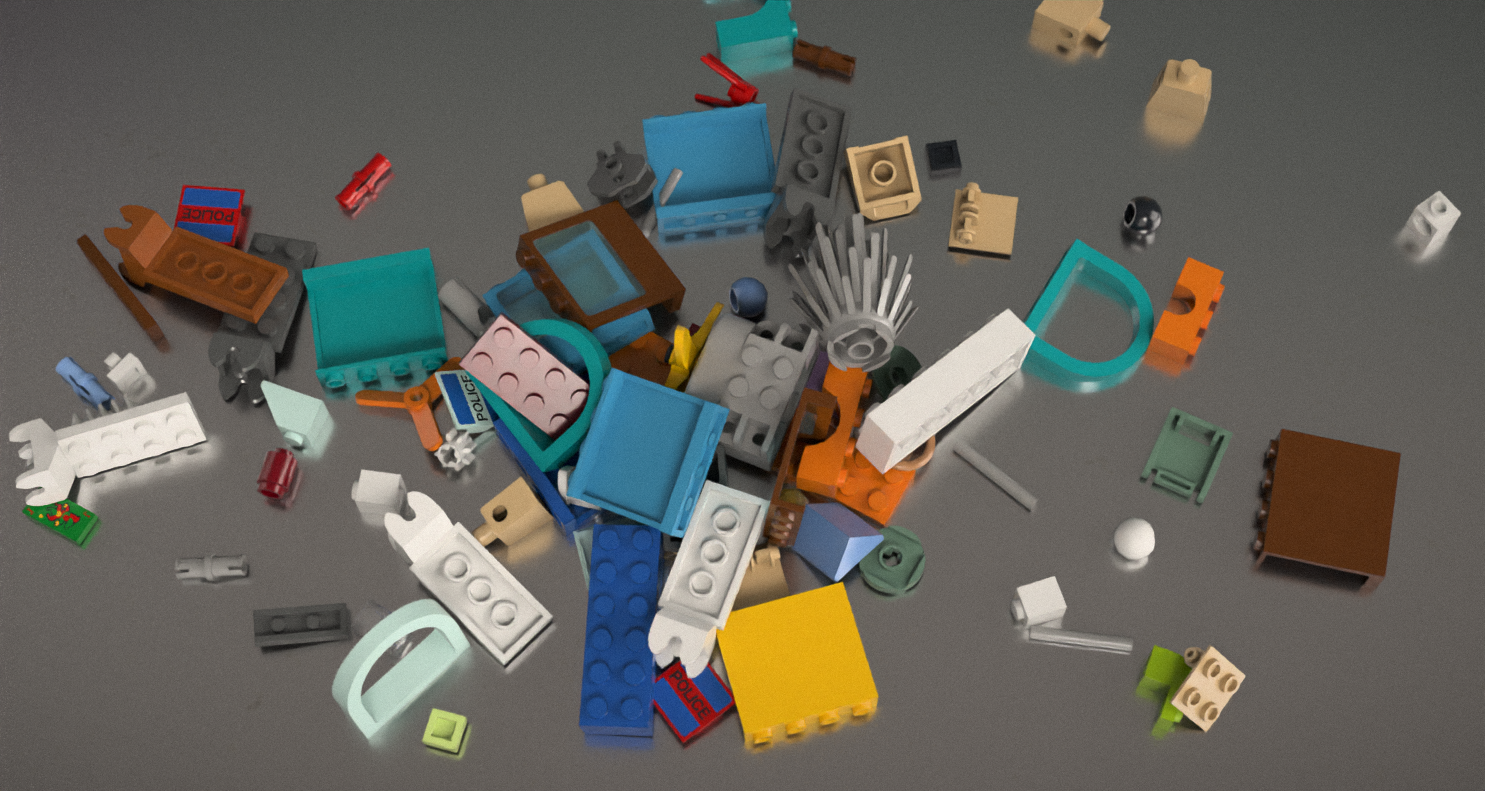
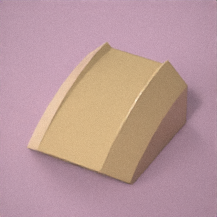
M908 136L844 150L845 162L860 213L865 217L876 221L907 214L921 201Z

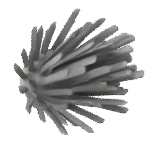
M861 213L852 215V229L850 215L844 214V225L838 224L833 232H831L828 224L826 225V233L820 222L815 225L820 245L818 250L824 273L819 267L813 248L809 247V256L807 251L801 248L822 309L791 263L788 266L789 270L806 295L808 303L817 316L797 292L792 291L794 298H790L789 303L813 329L818 331L819 346L828 353L830 362L836 368L846 372L847 367L862 368L863 372H868L883 366L891 359L890 352L894 347L895 340L919 308V306H916L910 310L913 303L912 300L905 304L911 291V274L908 271L913 256L910 254L906 259L888 310L886 308L897 263V257L892 255L889 265L890 252L887 254L888 231L884 228L882 232L879 298L877 300L880 235L872 231L871 238L865 241L863 215ZM799 324L802 329L799 332L809 335L812 329L806 324Z

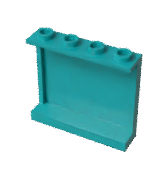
M429 248L302 270L303 281L308 292L318 367L315 372L322 387L336 388L343 386L346 382L357 380L370 382L379 376L390 374L393 376H403L412 370L418 369L436 370L449 360L434 262Z

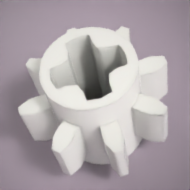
M451 428L446 435H441L443 439L442 444L434 455L438 456L439 461L443 464L442 467H454L456 471H459L465 464L469 465L476 458L471 451L477 446V443L473 442L472 438L468 435V431L457 432L455 428Z

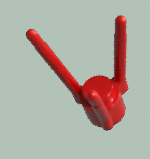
M711 53L700 57V60L709 68L732 83L727 92V96L731 98V101L698 93L695 94V99L727 108L739 107L746 103L755 102L759 93L758 88L746 82Z

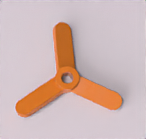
M453 357L449 359L436 372L465 370L459 365V361L462 358ZM435 374L431 375L420 386L412 387L406 392L361 390L355 394V401L359 405L407 409V412L413 417L423 447L432 452L441 446L443 439L432 411V402L442 394Z

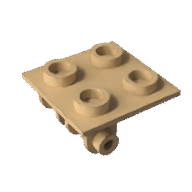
M973 182L967 183L963 190L956 189L948 246L1011 255L1018 197L981 193L979 185Z
M766 542L755 546L730 612L790 596L779 559L780 553L777 545L774 546Z
M1211 645L1208 646L1206 651L1199 647H1189L1185 650L1184 661L1193 669L1170 700L1172 705L1205 732L1217 720L1220 712L1245 678V675Z

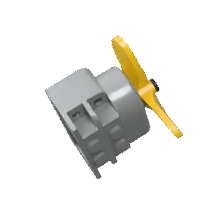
M716 302L698 332L690 337L689 330L686 327L677 325L674 345L671 344L664 359L665 363L671 365L665 387L730 409L717 446L723 445L725 453L729 456L771 471L799 405L803 389L807 386L820 355L819 334L815 329H812L809 335L791 329V325L783 322L782 325L771 321H762L756 324L730 313H724L717 319L724 304Z

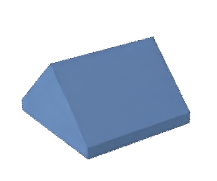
M839 502L806 504L795 545L791 547L837 583L884 540V537Z

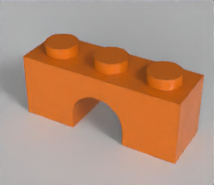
M1188 257L1171 297L1184 302L1190 312L1184 315H1177L1164 310L1147 350L1180 364H1184L1188 354L1195 356L1202 338L1196 336L1200 327L1205 330L1207 329L1214 313L1208 310L1211 301L1218 303L1225 288V285L1220 283L1224 274L1223 271Z

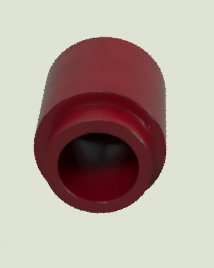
M275 448L274 451L266 452L256 481L259 485L258 493L272 499H283L284 493L289 492L298 465V461L293 458L294 454L291 451Z

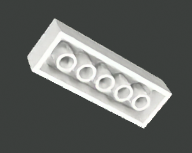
M1006 309L998 316L992 314L985 320L979 331L976 333L973 331L968 332L960 340L959 346L953 350L950 348L944 350L937 357L934 365L930 368L927 366L922 367L915 373L910 383L906 386L900 384L894 388L888 396L889 399L882 404L879 402L874 403L864 414L866 419L858 430L860 435L855 447L883 475L1020 369L1036 335L1009 309Z

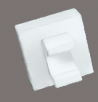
M112 352L104 360L109 366V370H111L107 377L123 395L147 373L139 359L130 352L123 359Z

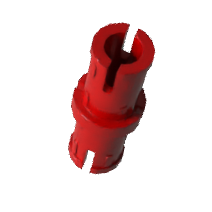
M376 153L361 171H356L352 175L353 179L335 196L336 201L344 209L350 211L366 192L370 193L375 188L374 183L391 167V163L382 154Z

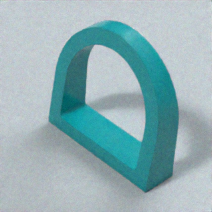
M1076 239L1066 249L1022 322L1035 334L1036 329L1073 268H1076L1108 285L1125 300L1133 318L1131 342L1125 352L1119 357L1106 362L1091 363L1072 358L1035 336L1025 359L1068 380L1077 382L1103 381L1123 373L1144 354L1153 335L1154 314L1147 292L1131 272L1079 239Z
M561 318L540 319L519 325L534 338L541 335H553L566 340L579 351L588 369L590 390L586 406L578 420L555 442L549 435L468 371H465L542 472L561 468L580 449V445L587 438L591 426L592 412L598 406L602 396L603 381L609 375L612 368L604 347L588 329L576 322Z

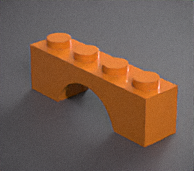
M829 361L822 392L837 396L834 411L838 416L839 426L835 433L826 441L816 445L805 446L796 476V488L833 498L836 496L838 487L844 488L848 475V469L843 468L846 457H853L857 439L852 438L855 427H861L865 409L860 408L863 398L869 399L873 380L868 379L869 371L863 372L862 368L847 367L846 372L836 368Z

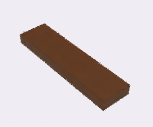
M86 234L78 238L77 245L84 256L150 339L156 343L165 335L157 322Z

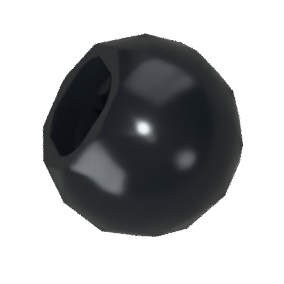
M1139 196L1131 199L1125 206L1123 213L1125 227L1129 232L1137 236H1147L1155 232L1161 225L1163 218L1160 205L1156 200L1148 196Z

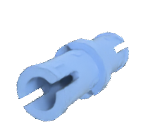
M65 357L57 364L56 372L73 386V391L78 396L86 398L97 411L98 404L100 403L106 410L111 408V400H115L114 396L110 395L98 383V379L93 373H87L72 357Z

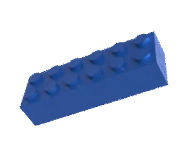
M594 524L579 718V727L584 734L653 736L657 662L656 655L649 648L648 637L655 615L661 610L658 607V602L662 595L664 543L663 532L651 526Z

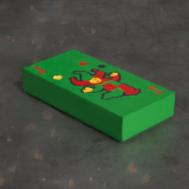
M68 499L42 506L27 504L22 511L26 517L79 546L98 520L96 514Z

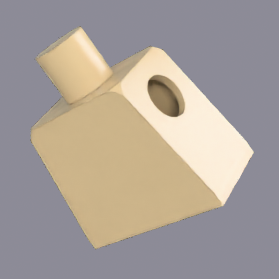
M1044 0L1036 9L1032 28L1073 46L1078 45L1087 33L1102 41L1108 34L1111 26L1099 19L1104 4L1103 0Z
M1173 59L1168 60L1154 79L1146 107L1203 123L1211 97L1212 71L1199 67V64L1192 59H1187L1183 62Z
M544 174L533 175L527 180L531 191L523 194L521 200L529 232L584 212L563 181H556L548 185ZM589 223L535 241L533 244L539 252L589 233Z
M521 476L480 509L486 522L474 529L472 534L483 547L497 538L509 546L551 521L554 517L537 492Z

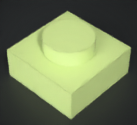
M433 708L422 742L429 746L457 753L467 718Z

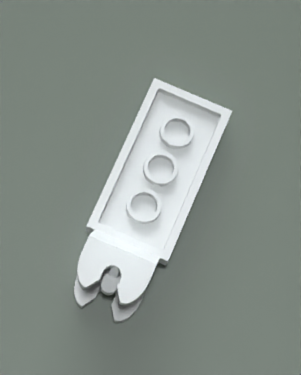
M186 392L59 429L55 432L41 418L16 426L9 432L10 441H31V443L26 444L18 451L20 458L29 459L27 460V469L29 471L17 477L16 488L30 489L38 486L42 487L32 491L25 497L26 504L31 506L48 505L66 500L75 476L78 478L91 476L104 470L125 466L134 461L158 456L164 452L181 447L191 446L206 440L205 430Z
M706 480L658 602V607L661 610L656 613L649 631V648L656 655V662L660 668L663 669L670 664L674 656L680 657L682 665H685L687 677L694 678L701 674L707 666L714 649L716 630H724L767 517L770 501Z
M417 491L407 493L411 515L403 519L398 514L387 512L384 517L388 539L392 548L406 563L411 564L409 571L504 666L553 619V616L459 522L453 526L445 512L430 497Z

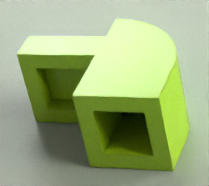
M1154 645L1149 653L1139 685L1165 695L1155 726L1168 731L1174 721L1180 723L1183 713L1172 705L1170 700L1193 668L1185 663L1184 657L1180 654Z

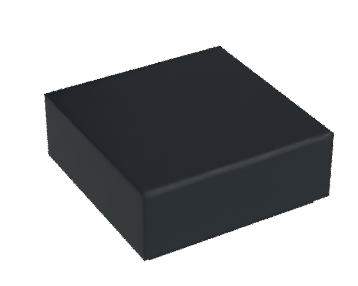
M957 140L928 143L925 145L930 176L961 172L962 165Z

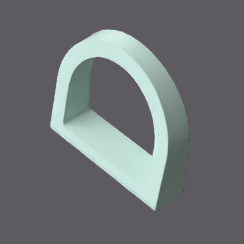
M431 599L414 601L385 617L354 646L337 671L332 685V696L350 721L369 739L471 646L455 620L436 601ZM426 627L435 628L431 634L361 696L364 680L373 664L383 652L397 640L415 630Z

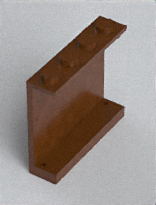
M1281 429L1275 440L1270 439L1267 449V458L1272 460L1270 469L1265 470L1262 488L1267 489L1266 500H1261L1258 509V519L1263 521L1261 531H1256L1253 542V550L1258 551L1256 562L1262 563L1266 555L1356 573L1365 575L1363 585L1377 588L1386 577L1401 453Z

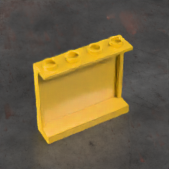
M843 582L732 611L729 614L724 630H716L715 638L719 644L743 728L745 742L753 740V743H763L771 740L773 734L786 731L787 734L799 733L804 731L808 724L820 722V725L831 724L838 721L841 715L853 712L854 716H860L871 712L873 706H877L879 696Z

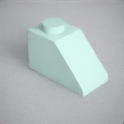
M263 380L261 388L283 439L294 446L305 444L313 447L329 414L324 402Z

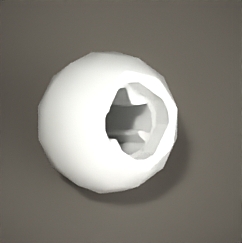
M1132 517L1124 520L1116 527L1114 545L1118 553L1127 559H1142L1148 556L1154 549V531L1151 525L1144 519Z

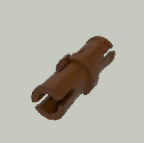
M801 39L797 40L792 55L793 58L818 65L817 68L825 70L827 68L847 76L852 75L857 60L856 57L831 50L830 46L825 45L821 47Z

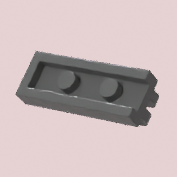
M346 603L253 610L255 647L348 639Z

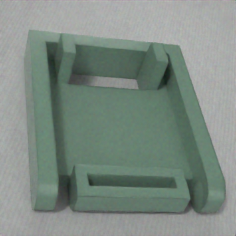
M1172 407L1141 477L1147 479L1152 470L1157 473L1153 481L1154 483L1188 498L1191 497L1194 489L1200 491L1196 501L1203 503L1233 433ZM1181 426H1187L1212 437L1210 445L1207 446L1179 434Z

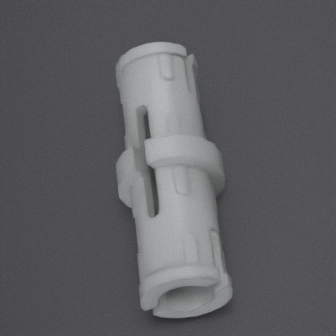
M215 553L207 554L202 558H177L175 570H180V572L175 574L178 580L206 577L207 580H216L219 576H245L247 574V564H242V562H246L247 559L245 554L217 557Z

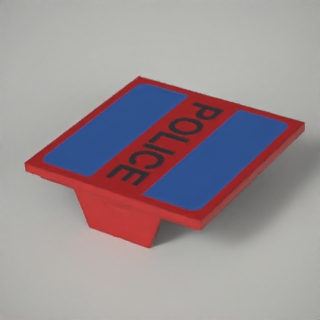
M183 185L174 229L177 226L224 245L234 247L242 219L241 210L245 190Z
M680 660L655 679L654 706L682 743L686 742L735 705L732 692L709 662L703 672L694 678L687 677L685 665H682Z

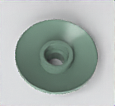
M894 345L890 352L891 359L886 364L871 371L874 386L884 401L889 399V394L898 385L903 384L906 386L910 383L915 373L922 368L915 355L899 345Z

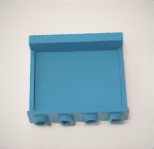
M746 103L739 107H716L710 111H685L680 115H655L649 119H642L647 160L658 180V183L652 190L658 233L766 219L776 196V193L771 192L775 163L766 117V103ZM677 168L683 174L664 207H661L659 193L672 170Z
M611 368L609 375L603 381V393L599 404L592 412L591 426L587 438L580 445V457L577 466L569 476L566 495L654 527L663 533L684 538L730 409Z

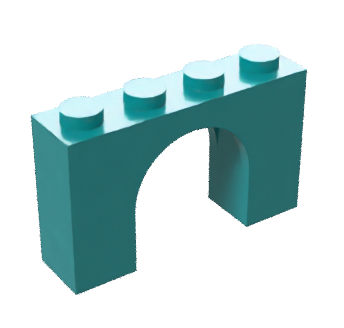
M767 0L759 11L751 15L716 21L715 36L721 62L727 63L793 51V38H798V31L795 20L789 19L788 13L791 12L790 0Z

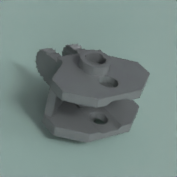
M617 141L613 143L615 154L608 157L602 149L596 152L599 162L596 163L597 169L587 185L592 196L597 197L600 206L618 200L621 206L626 209L648 198L658 180L643 155L626 153L622 143Z

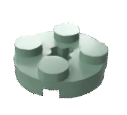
M892 525L878 530L883 535L884 540L859 562V573L871 587L879 591L902 594L919 581L924 571L926 559L919 538L907 528ZM892 552L897 553V560L900 564L886 565V560L882 558L883 555L890 556Z

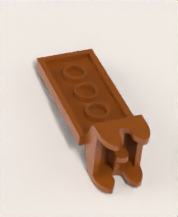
M126 205L119 209L124 220L132 223L130 228L110 227L104 229V235L108 243L120 251L124 262L118 264V269L121 276L127 281L144 287L148 282L254 324L258 322L289 277L287 268L177 226L172 231L156 211L143 206Z

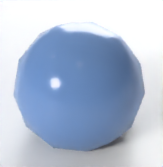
M742 277L736 280L730 287V304L736 314L742 317H754L759 315L765 308L768 292L764 284L757 279Z

